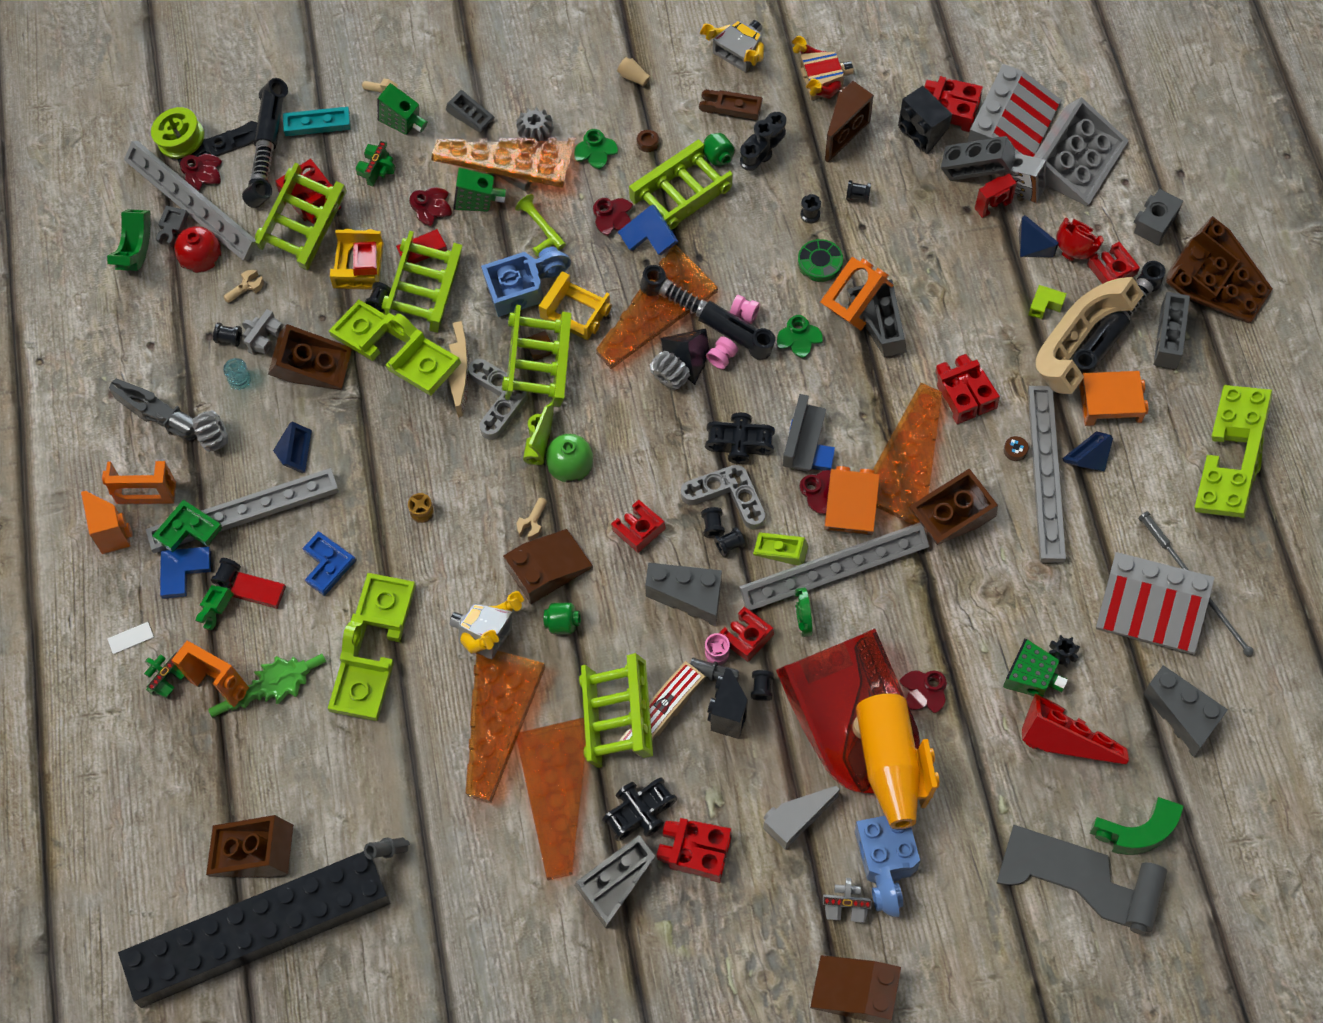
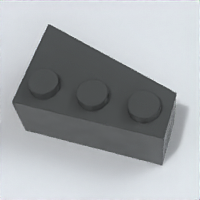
M883 283L859 318L866 323L865 328L882 355L887 357L907 353L894 286L891 288ZM864 285L847 289L850 304Z
M648 562L645 583L646 597L671 608H678L687 612L688 615L694 618L695 616L716 627L722 570Z
M1164 665L1144 692V696L1160 716L1166 719L1174 729L1175 735L1181 738L1190 749L1189 752L1193 757H1195L1228 711L1224 706Z
M640 835L575 883V887L605 928L655 857Z

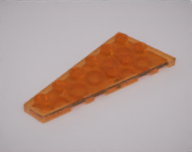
M576 137L568 138V141H557L556 138H548V141H536L534 138H499V142H487V138L478 139V142H467L464 139H437L432 151L431 160L563 188Z
M676 244L670 248L666 257L662 258L659 262V266L664 269L666 277L673 282V285L676 284L678 288L682 287L681 290H687V293H692V296L695 298L698 296L697 299L700 301L702 299L706 301L718 292V287ZM640 289L632 299L628 309L621 314L620 320L615 327L610 329L599 344L596 354L612 369L690 313V310L686 311L685 307H680L679 303L674 304V301H669L668 297L664 298L660 295L647 296Z
M920 383L873 468L874 474H880L876 508L912 525L920 522L909 506L929 494L942 398L941 391L923 383Z
M497 651L493 659L476 653L470 721V755L466 780V795L468 797L492 803L546 668L544 663L502 651Z
M584 718L515 733L547 881L573 875L585 762L584 747L586 746Z

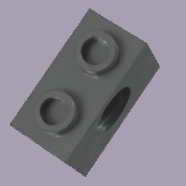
M1158 189L1155 196L1150 195L1144 205L1146 207L1145 211H1139L1134 220V223L1137 224L1134 234L1158 245L1179 214L1183 200Z

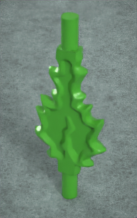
M323 654L300 662L295 657L287 661L276 656L273 663L261 664L263 670L254 672L259 677V680H252V684L248 685L249 689L245 697L235 707L225 700L209 708V713L213 718L230 709L233 711L240 706L246 708L252 700L258 699L260 701L263 696L265 697V702L275 697L276 704H279L288 694L297 697L300 684H306L305 675L310 673V670L326 663Z

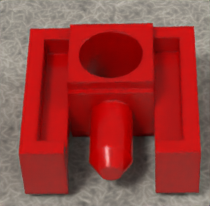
M1010 174L1003 177L999 176L979 189L975 210L982 218L990 214L988 205L997 207L999 203H1002L1004 206L1012 203L1017 184Z
M1120 241L1111 246L1110 252L1104 251L1101 253V258L1106 263V266L1098 259L1099 255L1097 253L1089 257L1087 262L1089 268L1102 284L1114 279L1134 277L1140 269L1139 265Z
M640 500L632 505L633 512L641 517L639 520L631 513L624 515L625 521L631 526L630 530L621 523L619 518L611 523L613 532L637 553L666 529L665 522Z
M744 606L738 612V617L741 622L744 621L748 626L744 627L738 621H733L730 624L731 629L739 635L738 638L728 632L726 627L719 633L728 638L731 650L749 662L773 637L774 630L773 627ZM750 637H757L754 641L747 640Z

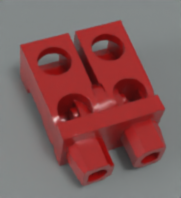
M940 76L938 82L926 80L924 87L952 113L951 124L961 126L962 131L970 132L981 101L983 86L952 79L946 80V77Z
M311 158L300 165L302 176L324 186H332ZM310 168V171L303 174L305 169ZM285 175L275 180L279 193L286 181L284 179ZM296 183L291 195L317 207L324 206L327 200L325 195ZM293 206L304 221L309 220L315 225L317 221L315 215Z
M964 354L955 359L957 367L951 369L947 362L936 366L937 387L952 410L953 419L956 424L975 418L976 414L980 416L998 408L1000 396L985 372L980 368L978 360L972 361L967 354Z
M680 818L679 822L665 821L663 837L675 840L673 847L663 844L659 845L656 856L657 860L669 864L672 870L710 878V881L720 883L726 862L725 858H727L732 838L731 828L688 821V819Z

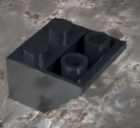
M921 86L902 99L898 126L902 133L907 134L913 140L916 147L928 154L949 129L952 113L924 86Z
M726 668L724 675L718 676L715 685L716 699L711 698L707 721L711 722L710 731L740 739L747 717L748 699L731 669Z

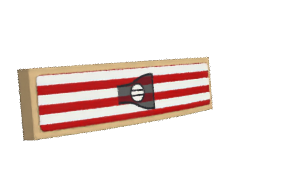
M462 321L453 323L457 343L449 344L450 353L459 357L461 364L448 377V382L457 415L462 417L468 394L469 360Z
M687 661L680 666L649 702L652 741L662 733L673 716L678 715L706 677ZM632 726L628 728L619 741L630 739L632 736Z

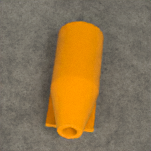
M879 694L868 697L856 706L868 780L890 827L893 829H906L916 824L918 800L920 807L926 808L931 798H933L934 792L939 787V775L937 772H934L933 766L935 761L934 750L930 748L928 739H923L919 748H915L905 697L898 694Z

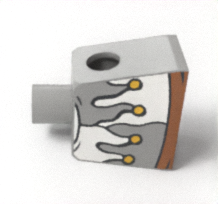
M1015 153L1011 172L998 173L1002 176L1010 174L1017 183L1014 194L1033 203L1038 202L1046 189V160Z

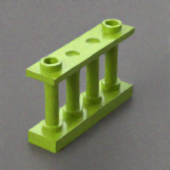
M698 139L629 186V199L634 204L645 200L649 205H655L672 230L678 226L679 222L717 196L727 193L732 187L733 173L729 171L720 176L703 159L704 144ZM693 165H698L713 182L703 188L686 170ZM676 176H680L696 194L685 200L669 181ZM662 188L679 206L668 212L651 193Z
M294 163L293 167L289 168L285 174L284 179L286 181L263 227H260L255 234V243L261 250L264 249L266 243H269L295 255L299 267L308 270L347 190L345 185L338 181L335 182L333 187H327L302 176L300 165ZM296 183L325 195L327 200L324 206L317 207L291 195ZM286 203L315 215L317 221L314 227H307L281 215ZM276 223L305 235L307 241L304 247L295 246L271 235Z
M409 230L407 239H402L400 251L403 253L390 294L383 299L382 309L385 310V315L391 314L393 309L426 318V321L430 322L429 331L438 333L461 258L463 245L453 243L452 250L445 252L413 243L414 232ZM414 252L443 260L447 264L446 270L441 269V271L409 263L407 262L409 253ZM404 271L437 279L441 283L440 289L432 290L402 282L401 279ZM398 290L433 299L432 302L436 303L434 309L430 308L428 310L395 301Z
M516 305L514 313L510 312L508 326L512 327L507 377H503L502 391H506L505 400H510L513 390L547 394L548 397L552 398L551 402H554L555 407H561L565 394L572 313L562 311L559 320L549 321L520 316L521 305ZM519 326L553 330L554 333H558L557 341L546 342L519 338ZM517 347L550 351L556 355L555 362L549 364L516 359ZM515 368L550 373V376H554L553 383L543 385L515 381Z
M636 653L626 655L627 664L624 668L598 674L587 665H581L579 682L583 692L586 739L584 756L587 762L597 768L602 767V755L632 749L643 758L653 756L646 660ZM625 677L628 678L629 688H627V691L598 697L597 684ZM626 701L630 702L631 712L628 715L599 721V707ZM628 725L632 726V736L630 739L601 745L600 731Z

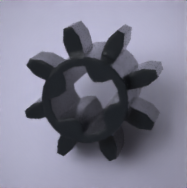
M1060 635L1058 642H1050L1049 647L1053 650H1050L1049 654L1059 660L1058 664L1068 668L1070 660L1072 662L1077 661L1078 655L1075 653L1079 651L1080 646H1075L1073 637L1068 639Z

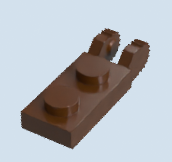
M706 89L702 92L701 97L704 100L699 103V109L707 113L715 112L758 120L763 98L723 90Z

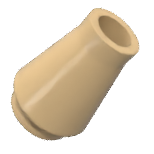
M625 57L617 69L620 77L640 84L643 87L651 77L633 58Z

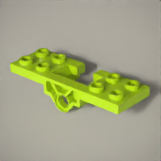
M360 299L329 330L331 337L371 361H374L380 354L379 349L374 345L386 332L402 340L406 344L385 366L388 371L430 396L461 364L459 357L426 339L423 332L418 330L402 314L398 313L394 316L388 313L385 315Z
M1223 385L1211 436L1212 441L1245 442L1247 446L1241 470L1219 468V456L1207 455L1194 507L1195 512L1245 518L1252 484L1261 469L1264 431L1273 395L1272 389Z
M367 573L356 613H353L351 621L346 625L343 633L342 652L340 655L341 664L327 708L329 712L378 721L394 661L381 657L380 661L358 657L367 625L389 629L387 639L400 642L416 587L414 581Z

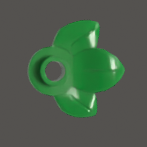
M590 129L584 135L583 141L576 145L574 158L577 162L588 159L592 167L601 169L606 165L608 155L618 153V147L614 140L605 138L600 130Z
M802 315L791 317L787 322V327L780 330L777 335L778 348L785 349L791 347L792 352L800 358H805L810 353L812 343L819 344L823 342V335L820 329L810 325L809 321ZM795 326H801L802 328H801V329H796V328H794V327H795Z

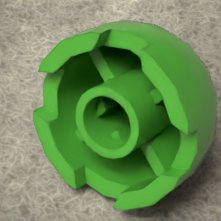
M576 434L558 436L551 441L547 448L546 463L548 470L554 478L562 482L578 479V481L582 480L593 467V453L589 443L583 437Z

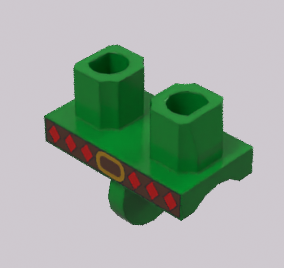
M380 141L378 146L368 144L364 155L365 158L370 159V162L359 161L356 166L357 175L366 178L367 185L374 187L379 176L385 177L386 174H393L396 170L395 165L392 163L394 159L386 150V142Z
M175 652L164 667L161 664L166 658L161 654L155 661L149 657L145 660L149 668L144 674L150 678L155 672L158 673L147 685L146 691L151 695L155 692L166 699L175 687L167 682L165 678L170 673L180 681L185 677L172 662L177 652Z

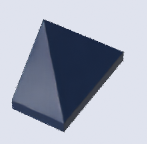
M1026 215L1022 217L1019 227L1020 257H1054L1058 248V242Z
M293 421L289 423L273 451L284 466L300 473H305L312 430Z
M1096 431L1063 457V461L1072 465L1105 472L1113 441L1112 435Z

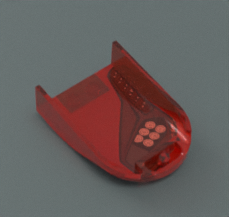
M875 628L776 670L804 733L829 775L843 787L865 794H872L874 791L868 780L861 739L852 730L853 722L857 717L856 706L862 700L879 694H898L904 697ZM908 706L915 748L918 749L920 746L919 732Z

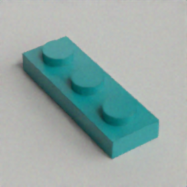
M349 107L283 113L285 136L351 130Z

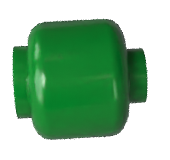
M722 133L708 135L703 143V154L714 166H723L730 163L735 153V147L730 140Z
M551 603L549 608L544 610V627L548 628L551 634H573L576 626L581 624V613L576 611L573 603Z

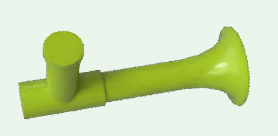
M529 194L523 197L515 206V210H523L528 213L548 238L532 248L534 254L538 257L540 251L553 245L558 250L563 249L566 243L535 209L533 205L534 195Z

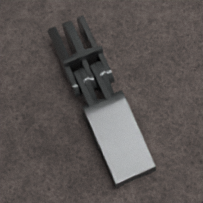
M117 378L111 382L109 389L114 398L144 421H153L164 426L169 435L173 433L188 441L197 438L192 427L193 418L181 412L179 406H176L173 410L159 400L154 393Z

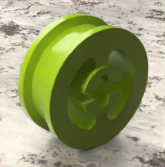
M176 107L166 110L155 119L151 127V136L165 156L178 159L191 155L201 146L204 140V129L190 109ZM175 128H177L178 132L180 133V135H181L180 138L178 137L177 133L175 132V130H174Z

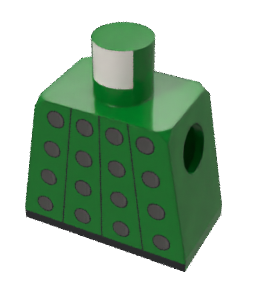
M390 83L377 98V120L404 135L408 134L412 128L420 133L426 128L428 121L419 116V104Z
M459 167L453 210L487 212L490 209L491 201L504 203L506 189L494 188V177L492 175Z
M1024 639L1003 687L1027 695L1035 696V694L1043 697L1047 687L1062 693L1068 679L1054 673L1059 663L1057 658L1028 639Z

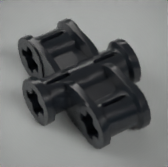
M772 112L765 120L755 123V134H752L740 148V165L743 169L747 171L755 170L762 162H767L771 159L772 148L776 147L786 135L785 125L787 118L783 113Z
M743 412L734 413L731 416V422L733 423L713 421L709 422L706 426L708 441L705 443V448L711 452H731L728 455V461L731 463L745 464L749 462L748 454L770 455L774 452L772 436L775 434V428L765 424H750L752 422L750 414Z
M662 777L654 780L639 792L636 790L637 785L634 782H630L616 793V797L622 799L623 803L609 811L602 818V821L610 826L615 833L614 838L617 841L625 839L639 827L644 829L643 834L648 837L664 825L662 819H658L656 816L672 806L677 801V797L669 792L664 785L665 781Z

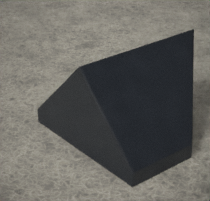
M706 328L660 338L662 350L673 353L685 363V366L689 368L690 376L688 380L696 385L707 359L706 354L710 351Z

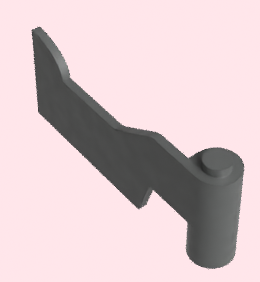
M1013 825L997 884L1007 886L1019 885L1025 882L1029 876L1074 890L1101 918L1130 927V930L1136 934L1145 935L1146 932L1153 930L1167 870L1154 863H1142L1135 889L1132 890L1111 883L1108 855Z

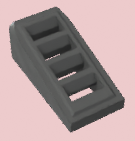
M460 90L446 106V111L480 133L495 118L463 90ZM467 108L471 109L468 113L464 112ZM476 112L478 115L473 119L471 116ZM481 117H484L485 120L481 124H479L477 121Z

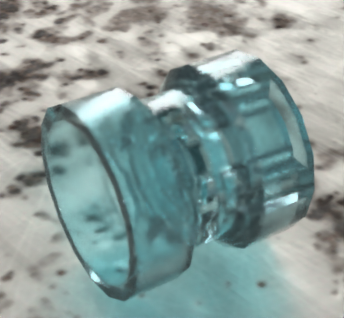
M239 358L230 359L225 363L223 371L228 384L237 390L246 388L251 381L246 363Z

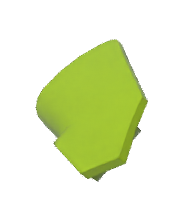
M554 402L546 405L542 414H535L528 420L530 437L526 439L523 461L528 464L542 465L544 463L547 441L550 437L554 415Z

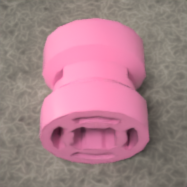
M737 295L730 312L752 324L758 314L760 303L754 300L747 301L745 297Z
M720 337L716 342V347L710 349L706 357L716 368L725 369L729 364V359L737 354L738 347L730 339Z
M714 633L706 639L705 657L710 663L716 661L718 665L724 664L729 658L730 643L725 635Z

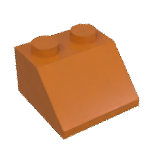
M82 491L81 495L89 535L100 552L105 554L131 547L129 537H132V530L129 523H126L124 514L119 513L113 504L87 491Z

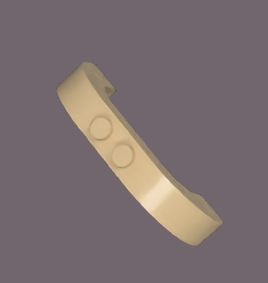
M1133 277L1114 279L1087 292L1071 306L1044 342L1036 357V368L1054 392L1072 394L1084 378L1074 361L1069 359L1093 326L1111 313L1132 311L1144 294Z

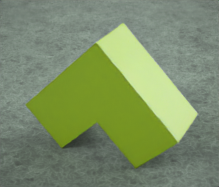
M1039 285L1028 315L1042 319L1046 308L1060 312L1067 293Z

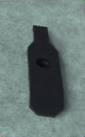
M250 121L239 128L204 139L201 146L191 155L197 157L203 154L220 156L250 145L255 139L257 122ZM219 141L222 142L220 145H215ZM178 158V159H177L178 162H179V165H180V162H181L182 158Z

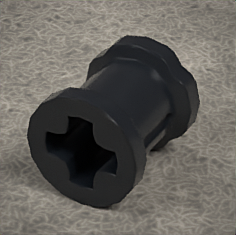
M849 180L846 200L858 199L868 203L871 183L865 185L853 183L852 180Z
M809 194L804 196L801 201L803 208L801 209L800 216L806 223L812 224L820 219L821 213L819 209L822 202L817 195Z
M374 282L372 285L373 291L370 297L365 300V303L383 312V299L385 296H389L391 288L384 283Z
M216 323L213 331V341L215 343H232L233 346L238 347L242 339V328L240 326L233 328L223 326L222 323Z
M710 507L702 510L701 517L705 522L703 532L705 537L714 538L724 535L725 528L722 527L721 516L723 512L721 508Z
M737 527L732 528L731 532L721 537H714L716 547L723 557L727 555V552L739 546L741 548L746 546L745 540Z
M221 558L219 561L221 565L216 575L212 576L211 582L216 586L231 589V581L241 566L231 559Z
M767 670L753 671L752 678L754 679L751 699L757 701L772 700L771 680L774 679V673Z

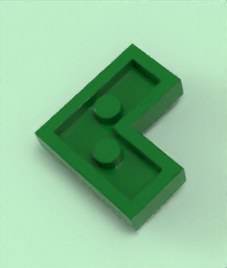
M182 500L152 537L156 542L174 552L188 534L208 546L223 527L216 520L185 500Z

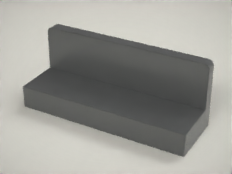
M799 394L783 455V466L810 472L826 409L808 405L809 396Z

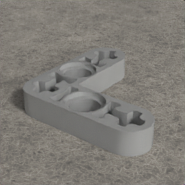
M476 359L468 366L470 378L477 384L500 396L480 422L482 436L485 439L494 440L502 434L527 401L528 392L521 391L522 394H516V396L512 392L510 400H505L506 391H502V385L495 386L492 384V381L497 377H507V373L485 360ZM481 368H483L484 373H475V369L480 370ZM502 406H508L511 410L508 414L502 415L498 413V409ZM493 424L495 425V430L490 429L487 431L486 426L491 427Z
M732 465L685 482L681 487V499L688 505H695L730 492L747 528L759 529L765 521L764 509L746 470L740 465ZM736 473L737 476H740L741 486L739 487L736 479L732 478V474ZM711 480H716L721 486L716 490L708 488L707 484ZM700 485H703V489H704V492H705V493H702V489H700ZM692 489L695 492V496L692 497L691 494H688V490ZM743 492H747L752 498L748 502H742L738 496ZM752 507L754 515L758 516V521H754L753 518L750 519L749 508Z

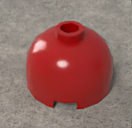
M1065 218L1056 234L1058 246L1063 251L1062 255L1071 261L1074 258L1084 260L1094 256L1104 242L1101 235L1098 238L1092 234L1094 229L1076 219L1068 222L1069 219Z
M194 226L183 230L178 235L174 244L175 256L181 267L193 270L194 273L205 272L213 268L219 256L221 257L222 255L218 239L213 232L204 227Z

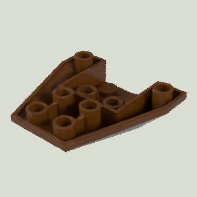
M1213 216L1191 238L1166 274V283L1178 293L1189 295L1192 301L1247 323L1252 322L1273 290L1231 230Z

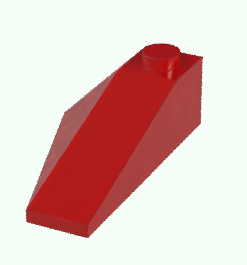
M1035 694L1022 727V740L1029 747L1039 748L1046 752L1113 763H1128L1127 748L1102 732L1097 731L1093 733L1085 725V721L1080 718L1077 720L1071 719L1064 714L1066 709Z

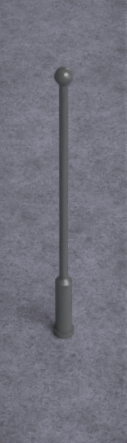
M1146 511L1140 515L1138 519L1145 524L1161 547L1168 550L1182 569L1189 570L1170 546L1171 542L1152 519L1151 514ZM1209 598V605L1242 646L1244 654L1246 656L1253 655V648L1246 645L1213 600Z

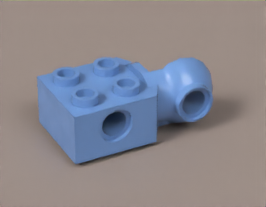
M547 247L540 251L539 258L534 259L526 252H522L482 265L484 279L497 316L500 317L514 312L516 305H521V309L540 304L544 296L540 279L559 276L562 271L565 272L570 267L571 259L567 254L558 251L556 247Z
M885 816L856 821L854 832L867 881L876 883L877 886L872 888L875 909L877 912L883 911L891 917L899 918V908L903 907V896L899 883H894L893 881L911 877L918 870L920 863L912 828L893 829L890 827Z

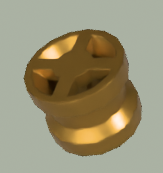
M417 493L408 500V509L414 521L424 523L432 518L434 509L428 495Z

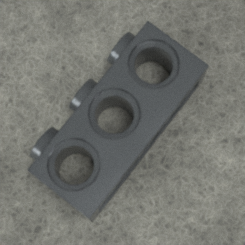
M1007 136L945 146L941 169L950 181L1011 172L1016 149Z
M1166 292L1160 309L1153 364L1155 366L1172 369L1178 368L1183 356L1189 295Z

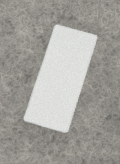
M146 622L108 638L112 653L115 654L149 640L154 636L149 623Z

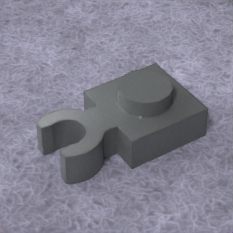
M165 206L158 224L163 230L159 231L156 236L159 244L163 243L164 238L169 237L167 243L171 247L174 246L176 242L175 232L181 233L188 219L189 213L187 210Z

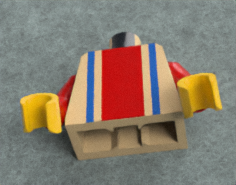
M797 36L792 41V44L795 45L793 52L798 54L801 51L800 71L810 100L820 97L832 98L843 88L844 76L854 73L852 62L840 63L835 52L815 49L807 45L806 40L802 36Z

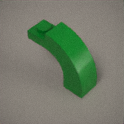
M127 209L121 212L120 243L115 252L107 255V264L115 265V270L138 271L142 267L150 239V210Z
M1158 797L1153 804L1149 820L1145 824L1137 827H1125L1096 817L1089 834L1095 835V838L1102 842H1114L1112 849L1114 853L1123 855L1143 854L1157 848L1169 837L1179 822L1183 805Z

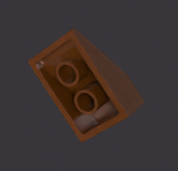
M854 81L847 87L844 86L838 93V99L827 133L826 162L834 158L871 120L874 95Z
M286 324L278 335L268 375L291 383L341 390L352 349L344 344Z
M969 468L913 503L909 508L934 542L939 545L976 530L997 516L998 504Z
M567 529L526 542L503 555L506 569L530 604L535 603L593 568V565Z
M276 815L213 825L206 875L211 877L262 878L287 875L294 825Z
M821 955L810 1008L872 1023H891L901 967L877 961Z

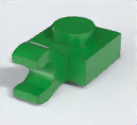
M211 585L200 603L203 609L198 613L195 621L199 623L206 621L203 628L212 630L216 625V613H223L234 593L228 588Z

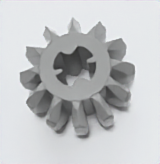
M536 107L534 111H531L527 108L526 113L520 112L519 119L516 121L517 134L519 137H522L524 143L531 141L532 145H534L535 142L539 141L542 144L543 139H550V134L554 130L551 115H547L545 109L539 111Z
M668 351L660 352L650 364V371L655 375V378L672 390L683 386L690 376L689 368L685 366V363Z
M206 411L193 418L192 427L195 431L194 434L197 436L201 447L206 451H215L228 444L226 428L215 411Z

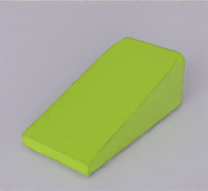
M759 532L753 555L792 565H801L805 562L808 543L805 537Z

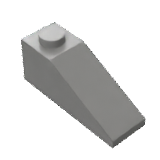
M834 786L782 803L777 809L775 807L771 808L764 816L763 829L786 850L839 797L840 789Z

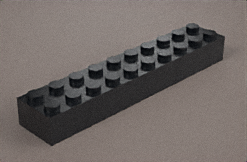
M364 851L129 947L118 952L133 1002L140 1008H143L391 903L374 858L368 859Z

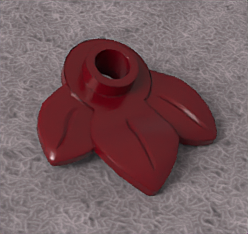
M203 154L198 157L187 155L182 158L180 169L185 174V181L197 191L202 187V183L220 184L221 182L220 174L216 168L221 165L222 161L217 156ZM193 163L195 166L190 167L188 164Z
M431 187L426 191H414L410 195L409 203L412 209L416 211L418 220L425 225L432 226L435 217H448L452 215L451 207L445 200L449 192L445 189Z
M608 198L598 199L593 205L597 229L607 236L610 235L613 228L618 231L631 222L626 212L632 208L633 204L623 198H617L612 201Z
M824 470L817 475H807L802 478L799 485L800 492L807 497L808 506L816 513L823 515L826 514L830 470ZM813 485L815 486V489L810 490L807 488V486Z
M915 670L905 674L899 680L902 686L910 690L906 698L908 709L920 710L927 706L931 712L937 713L943 708L946 700L943 691L946 688L947 681L941 672L933 670L923 673ZM936 681L938 686L932 687L929 682Z

